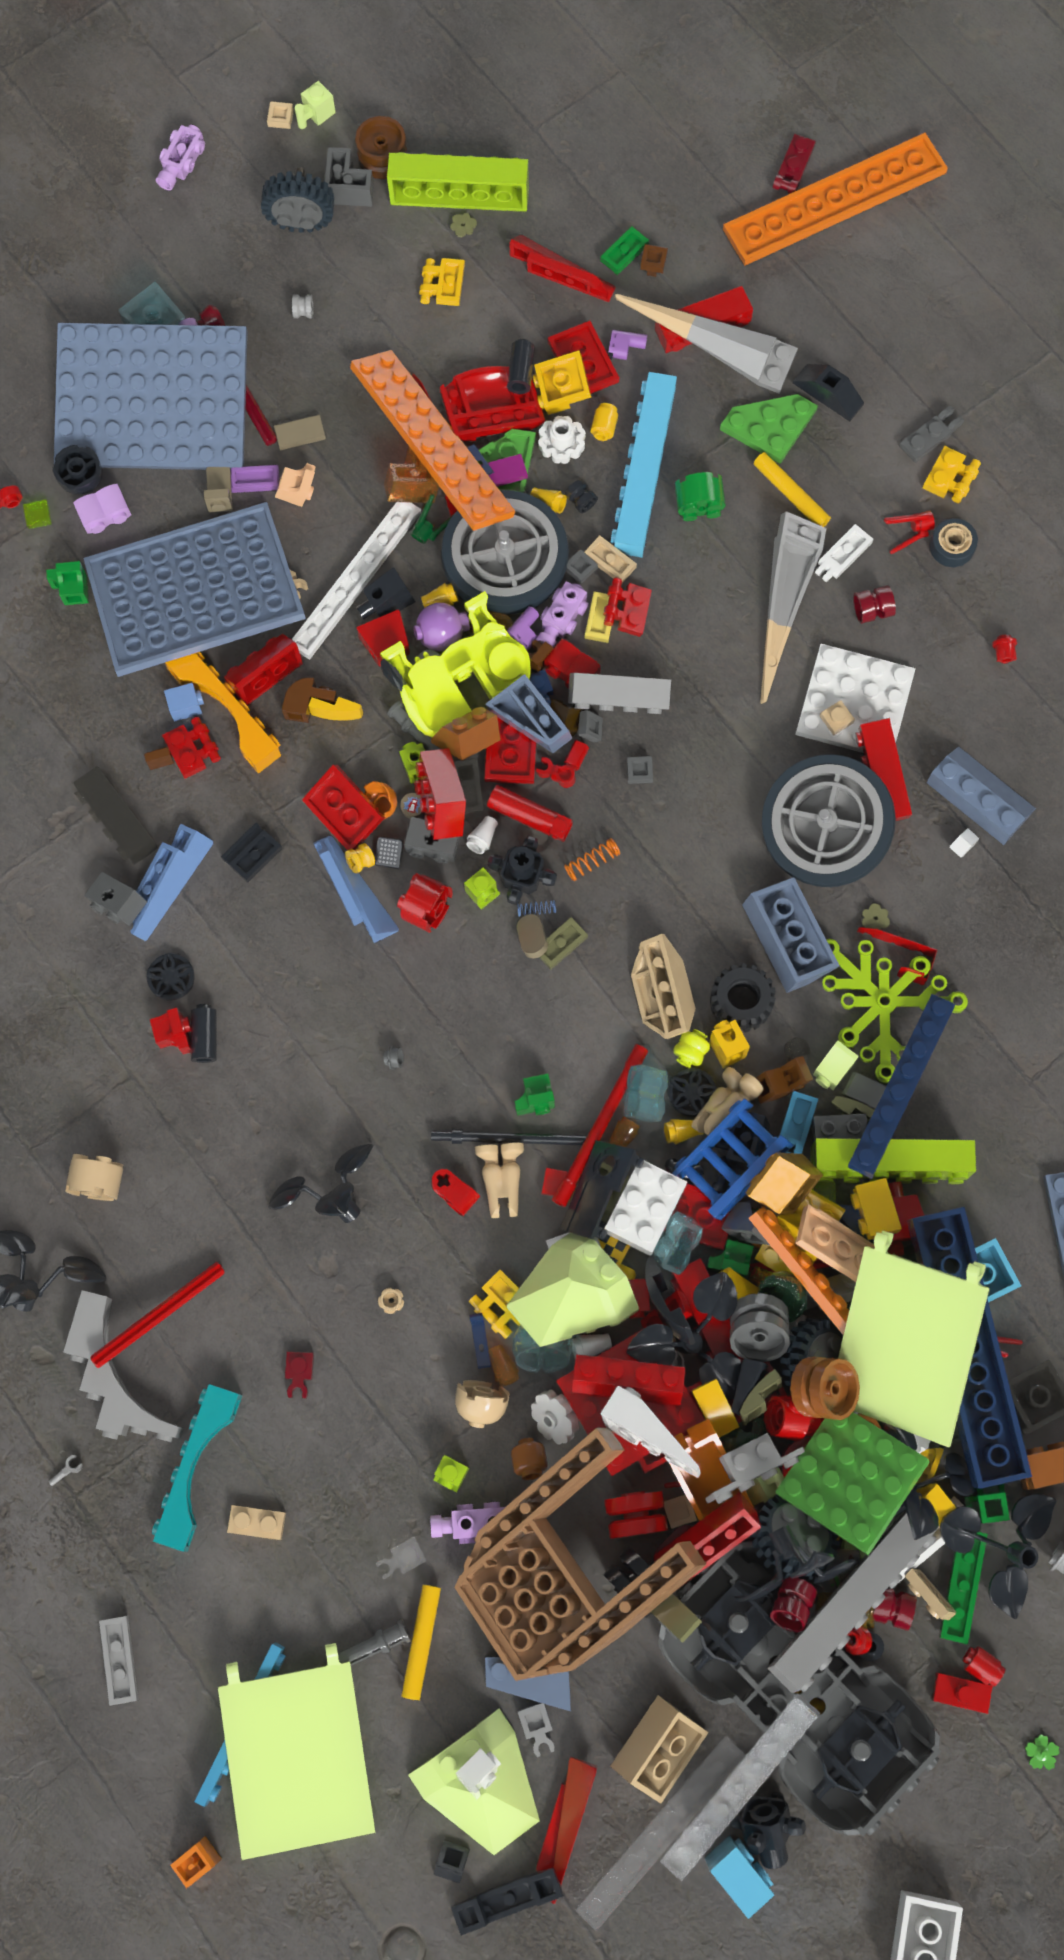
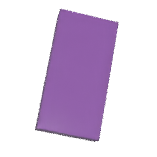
M278 465L231 468L232 493L274 491L278 488Z

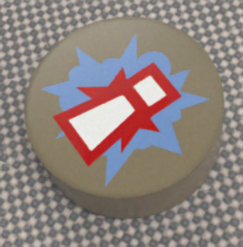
M409 793L402 798L400 807L405 817L409 819L411 817L419 818L424 814L420 809V795Z

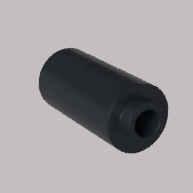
M519 339L513 342L511 346L507 388L516 394H525L531 389L535 346L527 339Z
M198 1004L195 1009L191 1010L192 1062L210 1063L217 1061V1010L213 1009L210 1004Z

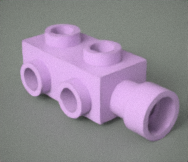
M181 125L178 131L174 130L170 137L171 144L169 148H163L161 151L160 161L163 170L158 174L156 182L165 190L170 191L173 189L176 177L185 180L188 173L193 171L198 155H201L204 151L205 141L203 140L202 133L194 125H189L188 127Z
M566 581L562 589L557 588L552 598L554 602L550 608L546 607L541 615L542 628L545 630L539 633L536 641L543 644L547 642L554 648L557 637L563 639L566 633L569 635L573 633L577 622L574 620L578 614L583 616L589 604L586 602L587 592L580 585L571 584ZM559 613L561 618H557L555 615Z
M500 1502L484 1503V1509H473V1504L457 1505V1511H452V1517L431 1515L432 1538L443 1537L442 1534L453 1533V1539H459V1544L475 1543L474 1540L478 1531L488 1523L490 1517H495L505 1507H500ZM465 1518L471 1521V1527L467 1530L461 1527V1521Z

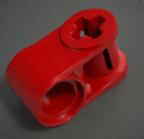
M440 1169L432 1176L434 1192L463 1217L480 1198V1195L472 1187L461 1181L447 1169ZM447 1177L449 1186L443 1185L440 1188L438 1186V1179L444 1180Z

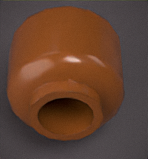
M524 1438L519 1440L518 1445L511 1450L514 1473L521 1476L523 1480L538 1479L546 1471L548 1461L545 1447L542 1443L534 1441L533 1438Z

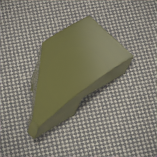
M836 1096L831 1102L833 1106L843 1112L841 1115H850L851 1113L866 1114L867 1124L875 1111L861 1102L845 1097Z

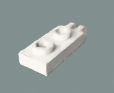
M855 524L819 560L818 564L820 567L815 573L820 576L826 570L827 573L822 578L825 582L829 581L832 577L837 579L872 544L873 538Z

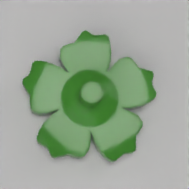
M1041 1734L1034 1738L1035 1744L1027 1742L1025 1750L1027 1751V1756L1031 1757L1029 1764L1033 1769H1042L1043 1765L1047 1770L1055 1768L1056 1759L1052 1756L1060 1754L1059 1746H1056L1053 1742L1048 1743L1047 1736Z

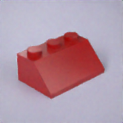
M284 634L273 637L261 650L252 652L242 664L232 667L224 678L235 692L236 697L239 700L242 699L246 705H249L303 664L298 646L295 641Z

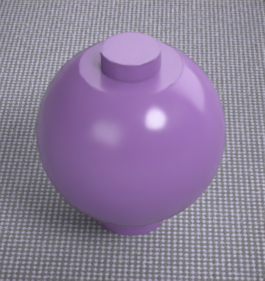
M434 603L425 607L417 618V625L413 627L416 640H420L426 648L436 652H445L450 645L462 639L463 632L470 630L466 612L458 613L453 606L446 603Z

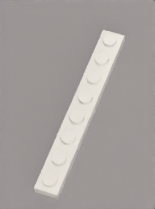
M403 497L399 498L292 640L297 644L301 655L309 660L312 658L421 514L419 507Z

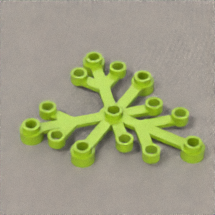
M826 939L828 944L834 947L833 954L838 964L852 979H836V977L828 975L822 981L823 989L827 992H832L835 989H864L870 995L854 996L852 993H845L841 997L840 1004L844 1009H852L853 1007L871 1008L852 1027L843 1028L839 1032L838 1041L848 1049L853 1048L859 1040V1034L879 1015L880 1035L869 1046L861 1049L859 1057L861 1061L869 1063L873 1061L875 1054L880 1050V1065L875 1070V1078L881 1084H888L895 1070V1067L891 1064V1051L899 1061L901 1058L899 1052L906 1048V1046L900 1045L890 1035V1013L896 1007H919L924 1011L931 994L935 995L943 991L947 986V980L944 976L937 975L932 979L931 985L920 996H898L916 977H921L922 975L907 971L889 989V972L892 968V962L888 958H880L876 964V970L879 972L878 989L871 982V954L874 949L872 942L863 940L859 943L857 950L860 954V970H858L839 951V944L835 940ZM864 944L868 945L870 951L863 952L861 946ZM917 956L912 959L909 968L925 973L923 976L925 977L930 970V962L923 956ZM881 962H886L889 968L887 970H882L879 967V964ZM922 962L925 968L923 970L917 969L916 963ZM826 980H833L835 985L831 988L825 985ZM935 980H941L943 987H936L934 984ZM959 991L953 992L949 996H938L952 1003L955 997H959L962 1000L961 1005H955L952 1013H961L968 1004L966 995ZM850 997L853 1000V1004L846 1005L843 1001L844 998ZM882 997L888 998L889 1004L882 1005L880 999ZM845 1033H852L853 1040L847 1041L844 1038ZM865 1050H868L872 1053V1057L870 1059H866L863 1057V1052ZM887 1068L890 1070L891 1075L884 1077L881 1070Z

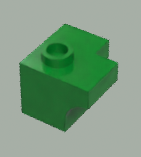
M80 561L56 563V569L46 570L52 589L59 590V596L64 605L89 603L88 577Z
M549 1074L523 1078L525 1092L520 1099L515 1101L517 1116L533 1112L536 1115L550 1113V1109L555 1108V1100Z
M727 1240L724 1252L717 1257H710L706 1270L719 1273L730 1267L746 1278L753 1246Z
M1004 1483L981 1489L977 1488L978 1496L964 1497L966 1507H970L978 1513L981 1524L1010 1520Z

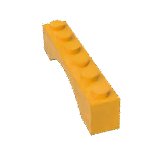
M201 652L165 662L168 671L181 686L193 683L195 690H200L210 695L229 710L238 725L242 755L258 774L281 756L278 748L281 745L272 734L268 736L264 732L265 726L258 717L252 718L248 713L250 709L242 699L239 701L235 699L233 689L227 682L221 683L218 679L220 675L212 665L207 667L203 662L205 658Z

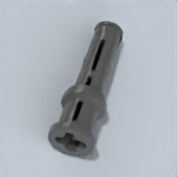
M402 700L396 702L389 709L387 715L390 718H394L402 726L401 730L403 732L410 733L419 744L422 743L426 751L441 749L431 743L432 737L426 736L418 730L409 717Z
M401 1618L397 1624L385 1630L380 1628L375 1632V1636L338 1653L339 1662L350 1661V1665L353 1666L380 1652L389 1653L391 1648L403 1642L410 1643L412 1641L409 1630Z

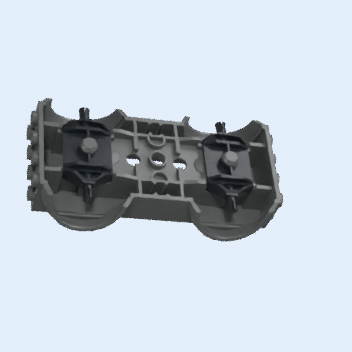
M753 1541L742 1542L698 1574L699 1578L693 1584L688 1581L679 1589L677 1594L680 1597L678 1599L702 1622L682 1643L657 1620L660 1624L658 1638L660 1650L672 1668L697 1693L718 1705L734 1702L781 1751L782 1754L778 1768L779 1775L791 1794L810 1814L837 1833L847 1836L858 1834L864 1836L866 1833L871 1835L880 1826L881 1822L879 1819L887 1811L890 1814L898 1807L901 1802L898 1798L905 1791L911 1792L919 1784V1775L925 1769L930 1771L939 1762L940 1759L937 1756L942 1752L939 1749L940 1735L924 1710L888 1673L874 1665L860 1669L842 1649L838 1650L836 1648L830 1654L833 1658L824 1670L821 1671L818 1668L812 1675L815 1679L806 1691L799 1694L791 1693L767 1668L769 1667L770 1658L779 1655L798 1632L785 1630L771 1619L770 1614L775 1600L778 1598L781 1584L763 1597L748 1601L735 1600L734 1596L750 1595L769 1583L776 1576L773 1573L776 1566L771 1564L767 1569L763 1564L768 1558L764 1556L759 1559L756 1555L760 1547L753 1548ZM815 1603L812 1608L808 1609L810 1611L808 1621L815 1613ZM816 1697L821 1698L825 1703V1710L820 1715L813 1714L809 1709L810 1701Z

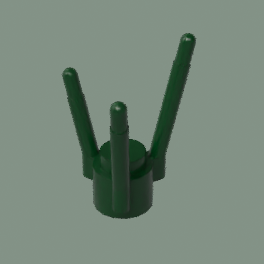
M435 491L430 495L418 521L409 533L422 544H426L427 540L433 542L437 535L447 527L452 516L449 517L434 532L432 531L434 526L425 520L437 495Z

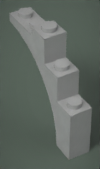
M82 1290L63 1352L71 1355L70 1360L85 1364L86 1359H88L79 1389L80 1391L87 1392L86 1398L101 1401L102 1397H105L95 1429L103 1430L102 1436L116 1440L119 1435L127 1436L129 1426H132L130 1432L145 1436L147 1431L157 1433L156 1438L172 1442L173 1437L180 1439L183 1428L156 1417L131 1396L120 1380L112 1359L100 1368L95 1367L92 1363L91 1355L109 1343L108 1320L112 1299Z

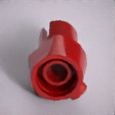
M791 1395L773 1396L766 1404L767 1411L764 1412L767 1432L772 1436L792 1441H800L805 1435L813 1436L825 1419L803 1416L797 1411Z

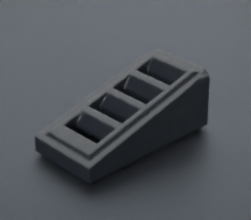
M744 1358L731 1409L733 1413L740 1416V1410L746 1398L768 1371L769 1366L767 1364Z

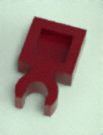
M287 1352L285 1379H292V1384L287 1389L288 1398H293V1391L296 1388H301L302 1398L307 1399L308 1388L304 1384L305 1380L313 1379L314 1353Z

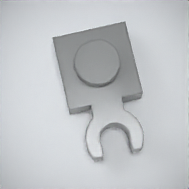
M539 1703L519 1710L518 1715L526 1740L532 1737L535 1738L533 1746L535 1755L537 1757L541 1756L539 1751L541 1743L548 1744L550 1751L554 1752V1743L546 1736V1732L553 1729L545 1704Z

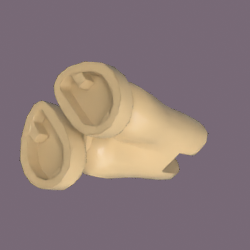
M727 1067L723 1071V1080L727 1087H718L714 1091L706 1105L693 1120L692 1128L708 1136L730 1114L729 1109L738 1100L742 1101L744 1098L748 1101L757 1098L762 1093L763 1087L755 1077L747 1073L742 1077L735 1069Z
M523 1143L501 1145L502 1167L498 1165V1145L475 1147V1154L485 1161V1166L482 1168V1176L487 1192L491 1218H499L500 1203L498 1204V1198L508 1197L509 1203L507 1204L510 1217L518 1216L520 1166L516 1163V1158L524 1151Z

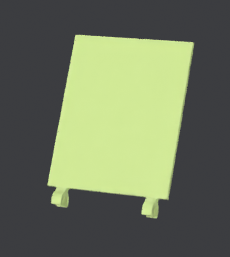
M883 1230L882 1233L877 1232L875 1235V1248L864 1247L838 1357L850 1362L858 1374L860 1392L854 1411L950 1447L989 1292V1287L980 1284L986 1265L976 1261L974 1264L969 1263L966 1273L967 1280L889 1254L888 1249L893 1240V1233Z
M336 1643L325 1645L328 1662L326 1666L250 1681H240L237 1662L226 1664L229 1683L224 1686H218L242 1860L375 1833L350 1661L339 1662Z

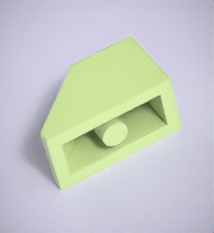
M837 1041L815 1070L813 1075L816 1077V1082L825 1089L830 1088L834 1090L859 1056Z

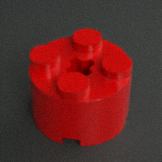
M414 874L410 881V888L406 894L401 895L397 903V907L401 909V919L424 931L432 932L430 928L436 929L443 921L449 909L446 901L447 897L452 899V888L427 875Z

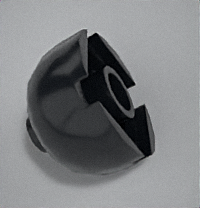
M78 445L63 448L55 457L52 471L58 484L66 492L75 495L87 494L98 486L102 478V466L98 456L87 446H85L86 448L78 447Z

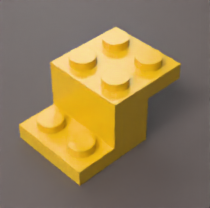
M811 1190L793 1214H779L777 1219L783 1230L788 1231L793 1236L796 1244L805 1206L809 1204L815 1209H820L838 1222L846 1209L816 1191ZM762 1244L755 1259L801 1286L800 1281L770 1245ZM796 1244L801 1252H805L811 1258L813 1265L817 1257Z

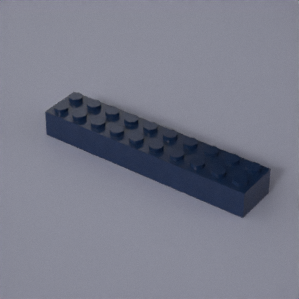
M965 1207L907 1220L917 1263L967 1280L969 1263L974 1264L975 1261L978 1262ZM982 1278L981 1281H980V1284L984 1286V1282H983V1278ZM988 1298L956 1422L972 1487L978 1489L1032 1477Z

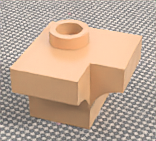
M306 463V466L300 470L285 467L275 497L300 507L303 506L306 499L310 501L314 490L311 484L316 466Z

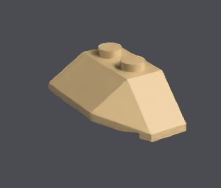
M660 934L640 943V951L636 957L631 978L643 1024L660 1034L663 1038L669 1039L690 1030L696 1008L684 962L665 934Z

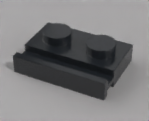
M256 822L221 858L248 883L283 848Z

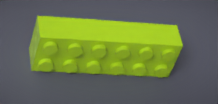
M404 152L389 153L387 181L391 205L527 212L529 193L528 159L475 157L471 155L452 156L449 154L429 155L426 153L406 154Z
M816 1138L810 1147L811 1163L823 1174L818 1181L821 1183L833 1182V1179H844L845 1183H858L859 1179H870V1182L886 1178L896 1179V1182H902V1184L912 1183V1179L922 1180L923 1184L938 1183V1180H948V1184H963L964 1180L969 1179L976 1172L975 1140L891 1139L872 1179L848 1168V1164L861 1139Z

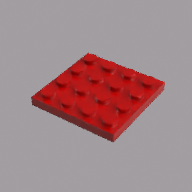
M639 1332L597 1357L638 1362L629 1356L626 1350L632 1339ZM574 1370L556 1380L587 1435L596 1428H606L601 1412L611 1397L572 1392ZM685 1386L683 1387L681 1405L643 1401L673 1437L681 1432L682 1434L685 1433L687 1429L705 1420ZM612 1432L625 1450L609 1463L606 1468L612 1477L650 1454V1452L642 1446L640 1441L636 1446Z

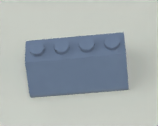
M957 747L943 759L927 781V784L1003 845L1036 809L960 747Z
M794 877L751 893L742 904L786 993L806 986L840 966Z

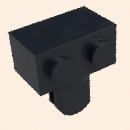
M749 1112L769 1131L770 1124L765 1115ZM740 1119L730 1131L755 1156L758 1155L760 1157L765 1143ZM722 1138L714 1147L728 1150L726 1159L732 1168L747 1171L748 1163Z

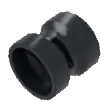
M583 479L572 483L565 492L568 500L575 503V508L579 513L587 512L598 501L597 495L593 491L588 490V485Z

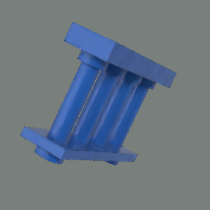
M745 1098L742 1101L738 1100L729 1109L730 1114L688 1157L685 1156L676 1163V1170L672 1173L681 1179L687 1176L711 1200L710 1204L712 1207L708 1212L719 1220H722L746 1195L745 1192L751 1186V1180L761 1173L766 1166L767 1159L771 1155L787 1153L794 1146L783 1135H780L779 1138L777 1136L773 1137L748 1112L754 1105ZM740 1119L766 1144L765 1148L767 1150L760 1157L758 1155L755 1156L730 1131ZM722 1138L748 1163V1169L742 1176L740 1174L737 1175L712 1150ZM703 1157L730 1182V1188L724 1194H718L694 1169Z

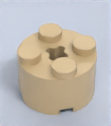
M73 1154L65 1192L75 1196H80L81 1192L82 1195L95 1200H117L123 1164L111 1162L112 1159L108 1157L96 1156V1160H89L88 1156Z

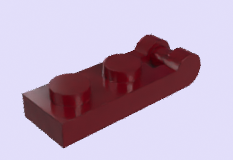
M794 134L778 175L774 180L773 189H784L788 191V194L797 191L814 150L815 140Z

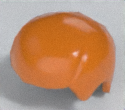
M372 781L364 786L366 797L385 816V819L390 817L397 807L396 792L388 784Z

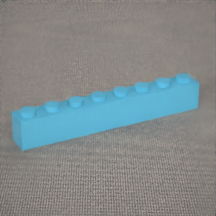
M649 372L647 381L643 380L640 395H644L643 402H638L636 416H640L639 423L634 422L632 437H636L635 444L630 443L628 458H631V463L625 466L624 479H627L626 486H621L619 500L623 501L622 508L617 507L615 522H619L618 528L613 529L611 535V543L615 544L614 547L625 555L643 557L676 390L677 376Z

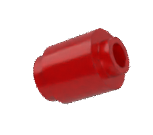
M979 1645L975 1649L970 1647L962 1659L965 1662L964 1669L984 1684H991L993 1687L999 1683L1006 1670L1001 1665L1002 1662Z

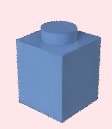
M193 683L164 690L174 722L202 714L200 706L204 704L202 693L200 690H195Z

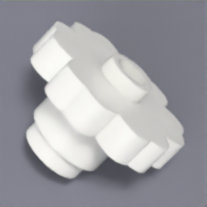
M556 416L553 422L545 421L539 429L540 439L538 447L544 457L552 456L554 463L566 464L570 461V457L574 459L579 458L585 449V430L582 428L581 423H572V419L569 416Z
M553 1390L543 1391L536 1396V1402L531 1404L532 1418L538 1422V1431L547 1440L553 1438L558 1445L573 1439L574 1433L579 1430V1420L563 1394L557 1396Z

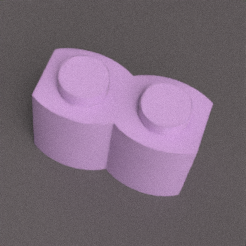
M118 484L106 486L96 493L85 495L73 502L88 534L100 533L109 524H121L131 516Z

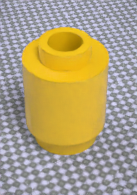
M601 403L599 408L595 410L591 433L597 440L606 441L614 436L618 419L617 408L614 405Z

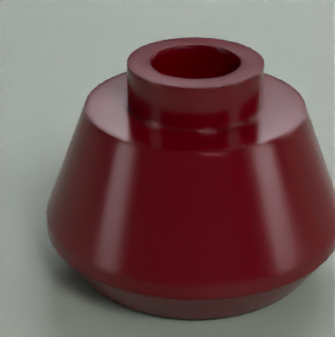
M207 305L199 314L198 326H226L220 312L214 305Z

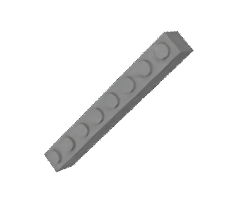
M906 1510L903 1511L883 1534V1539L876 1543L869 1555L866 1554L807 1622L805 1629L798 1632L767 1669L791 1693L800 1691V1689L803 1692L806 1691L815 1679L812 1675L818 1668L822 1671L832 1661L833 1658L830 1654L836 1648L838 1650L842 1649L850 1640L848 1633L854 1627L856 1629L860 1628L868 1619L865 1613L871 1606L875 1609L885 1599L883 1592L888 1587L892 1589L899 1583L903 1577L900 1574L905 1567L911 1568L920 1558L917 1554L922 1547L928 1548L937 1538L934 1535L935 1532L914 1540Z

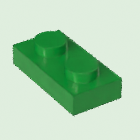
M631 227L601 255L600 262L618 275L644 250L645 244L649 245V240L634 227Z

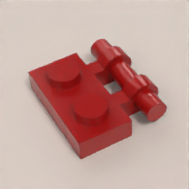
M613 578L612 585L609 586L607 593L609 596L608 605L604 607L603 612L605 616L604 624L606 626H613L614 620L619 621V631L640 637L644 632L652 590L629 583L626 586V590H623L621 588L622 580L620 578ZM618 600L623 601L622 610L617 608Z
M195 717L191 720L194 729L190 732L187 731L183 724L162 735L184 779L206 769L203 762L204 759L210 757L212 763H216L221 759L218 753L219 748L215 742H212L208 734L209 729L206 724L202 723L200 717ZM198 739L203 744V748L197 750L193 743Z

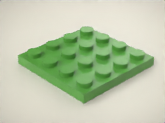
M852 1412L849 1417L843 1420L826 1418L823 1420L804 1448L805 1452L798 1457L799 1462L792 1466L775 1492L778 1496L869 1555L930 1461L925 1456Z

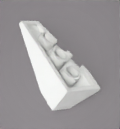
M618 1386L601 1412L606 1428H610L612 1432L636 1446L640 1441L642 1446L655 1456L661 1453L665 1454V1459L669 1463L698 1478L701 1472L697 1463L643 1400L640 1399L641 1395L630 1387H627L625 1390Z

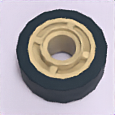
M951 518L942 521L933 531L930 540L932 556L938 563L947 567L963 566L970 561L977 548L978 536L976 530L963 519ZM949 541H955L958 545H953Z

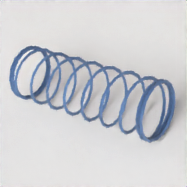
M553 900L552 908L554 906L553 912L556 913L555 900ZM517 904V905H518V915L521 916V906H522V904H520V908H519V904Z

